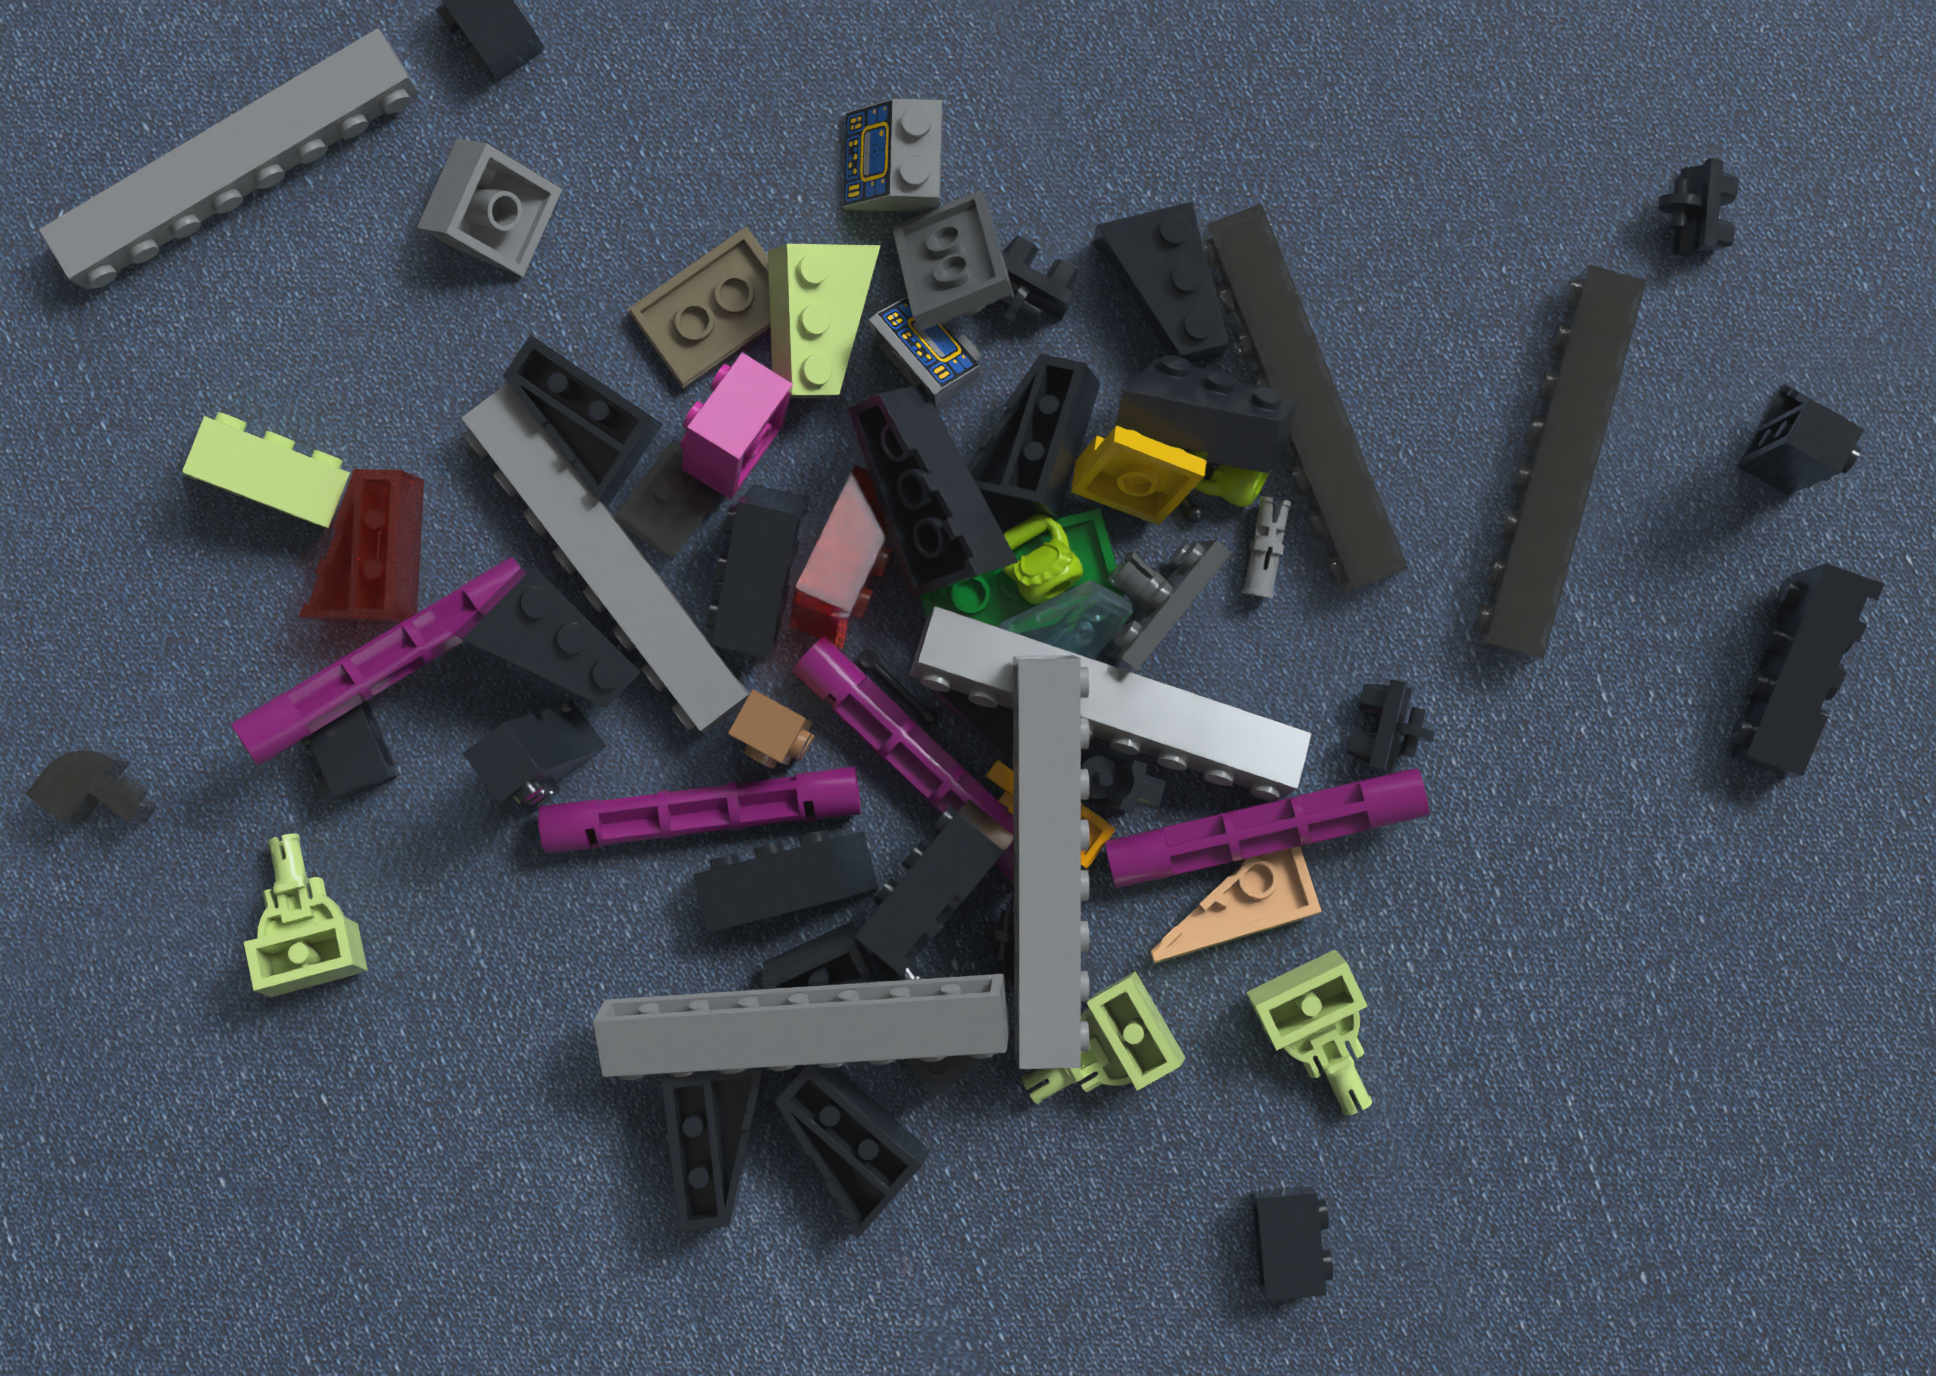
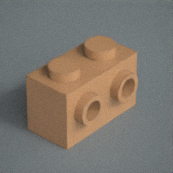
M752 689L728 732L731 736L748 744L743 752L745 755L772 769L775 768L778 761L788 766L793 758L801 761L815 735L808 732L812 722Z

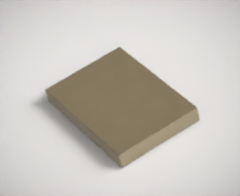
M747 226L627 309L684 391L771 331L768 255Z

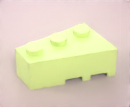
M785 244L768 250L772 371L793 383L790 398H823L840 394L881 245Z
M221 412L217 413L215 420L204 416L183 468V476L206 482L224 489L226 492L245 497L320 527L329 528L350 474L340 469L343 460L318 450H314L312 457L292 450L295 444L294 441L266 431L263 439L244 432L247 425L246 422Z

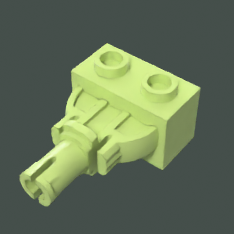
M299 834L282 835V841H279L278 837L267 841L276 882H274L273 890L263 891L266 910L259 922L258 938L244 942L253 991L269 997L368 971L358 924L346 918L340 907L326 895L322 878H307Z
M1335 949L1246 992L1267 1037L1276 1050L1283 1048L1290 1056L1302 1061L1309 1076L1312 1078L1321 1076L1313 1060V1057L1316 1056L1341 1106L1343 1115L1350 1116L1358 1113L1349 1090L1352 1091L1362 1110L1372 1104V1099L1368 1095L1345 1045V1041H1347L1357 1058L1364 1054V1050L1357 1038L1360 1027L1359 1011L1368 1006L1347 962Z
M1134 971L1094 994L1086 1002L1089 1007L1082 1012L1081 1021L1088 1022L1089 1051L1081 1052V1068L1036 1069L1029 1074H1024L1022 1081L1026 1090L1045 1079L1049 1080L1029 1094L1036 1104L1041 1103L1042 1100L1070 1084L1084 1079L1093 1072L1098 1074L1087 1079L1081 1085L1085 1092H1089L1101 1084L1121 1086L1133 1083L1138 1091L1179 1068L1185 1060V1056L1139 976Z

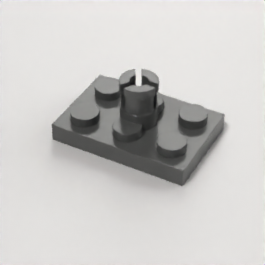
M982 189L892 226L912 315L920 331L937 324L946 323L959 315L968 316L975 314L986 305L993 304L999 299L1013 294L989 205Z
M1217 540L1192 541L1190 545L1184 542L1168 559L1166 565L1171 569L1164 577L1144 563L1141 557L1134 551L1127 554L1124 558L1125 564L1121 561L1112 571L1107 582L1129 597L1130 601L1138 607V610L1129 621L1123 618L1110 630L1105 638V642L1109 646L1102 655L1117 667L1137 671L1230 556L1231 552Z

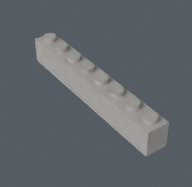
M379 28L39 230L69 280L85 290L101 288L115 280L117 277L116 272L132 263H143L157 255L159 247L174 238L180 239L192 235L201 227V222L216 213L222 214L234 210L243 202V197L258 188L265 189L276 185L285 177V172L300 163L307 164L318 160L327 152L326 147L342 138L350 139L360 135L368 128V122L384 113L392 114L402 110L410 103V97L416 95L419 91L390 43Z
M508 383L461 417L470 429L464 437L482 459L489 454L500 468L493 475L510 497L519 493L530 507L523 514L540 536L548 531L559 545L552 552L570 575L578 570L587 582L588 586L582 592L599 613L607 609L616 620L618 625L612 628V631L628 652L637 648L648 662L641 668L647 678L659 692L667 687L677 700V703L671 708L688 730L697 726L701 732L707 733L744 705L750 695L605 504L595 498L588 485L572 464L566 460L559 447L546 430L540 426Z
M936 606L925 621L909 675L920 678V683L929 689L940 692H947L949 689L968 694V699L977 705L994 708L998 704L1013 709V656L1075 655L1080 658V667H1088L1089 696L1088 698H1081V718H1088L1089 739L1094 736L1108 741L1112 749L1124 754L1136 755L1141 752L1156 757L1158 764L1169 769L1185 770L1189 768L1204 773L1203 778L1217 785L1230 786L1234 783L1249 788L1252 796L1266 801L1283 799L1298 789L1312 733Z
M1075 655L1013 656L1014 1058L1019 1069L1081 1068V1052L1089 1051L1088 1022L1081 1021V1002H1088L1089 1000L1088 972L1081 971V952L1089 950L1088 921H1081V901H1088L1089 899L1088 871L1081 870V851L1089 849L1088 820H1081V800H1088L1089 798L1088 769H1081V749H1088L1089 747L1088 718H1081V698H1088L1089 670L1088 667H1080V658Z
M1003 974L604 1000L593 1021L602 1076H620L624 1080H635L647 1074L669 1073L674 1077H685L697 1071L718 1070L723 1074H734L746 1068L768 1067L773 1071H784L796 1065L818 1064L820 1067L834 1068L846 1062L868 1061L874 1065H884L896 1059L919 1058L925 1062L942 1060L947 1056L969 1055L973 1058L984 1059L992 1057L997 1053L1006 1052L1010 1032Z

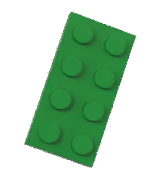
M1096 508L1063 517L1056 521L1062 526L1067 535L1070 550L1079 558L1083 568L1082 577L1069 589L1041 604H1030L1020 594L1016 582L1005 574L1001 568L963 583L920 596L926 619L936 606L1017 634L1126 604L1124 593L1107 582L1110 574L1116 567L1101 509ZM1047 529L1012 550L1016 559L1020 560L1021 556H1027L1034 550L1042 547L1044 542L1049 543L1052 540L1050 531Z

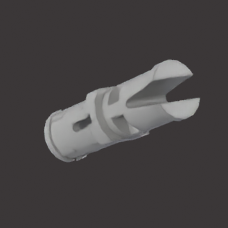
M1260 496V507L1254 538L1250 541L1249 550L1251 554L1242 593L1273 599V588L1279 557L1283 555L1284 545H1282L1291 502L1287 500L1278 501L1272 518L1273 497Z

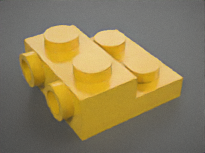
M1116 425L1106 438L1097 435L1077 458L1071 492L1160 525L1205 477L1207 460L1186 453L1180 448L1171 447L1145 437L1136 431L1127 430Z

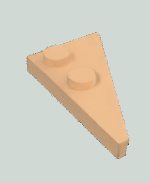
M1301 847L1246 859L1231 876H1228L1178 926H1175L1151 950L1154 964L1319 915L1322 911Z

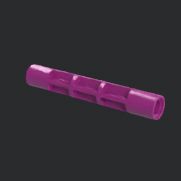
M508 557L412 617L406 618L395 627L350 654L339 658L330 666L230 723L231 727L255 764L259 767L297 744L300 739L312 735L311 733L362 702L370 700L377 693L420 667L426 666L434 661L435 658L462 643L464 640L454 636V634L521 567L512 557Z
M825 636L822 637L795 664L791 671L823 702L828 700L832 704L831 709L942 815L949 806L959 811L970 799L1013 835V815ZM1012 841L994 865L1014 883Z
M854 766L798 773L796 776L745 783H738V781L727 782V785L674 792L664 790L658 791V794L603 801L601 799L545 805L540 806L538 818L543 851L545 854L602 848L610 844L657 838H663L664 840L673 839L675 836L712 831L744 830V827L801 820L802 822L855 816L861 815L857 773Z
M1417 767L1105 841L1113 880L1116 888L1119 889L1430 816L1423 780Z

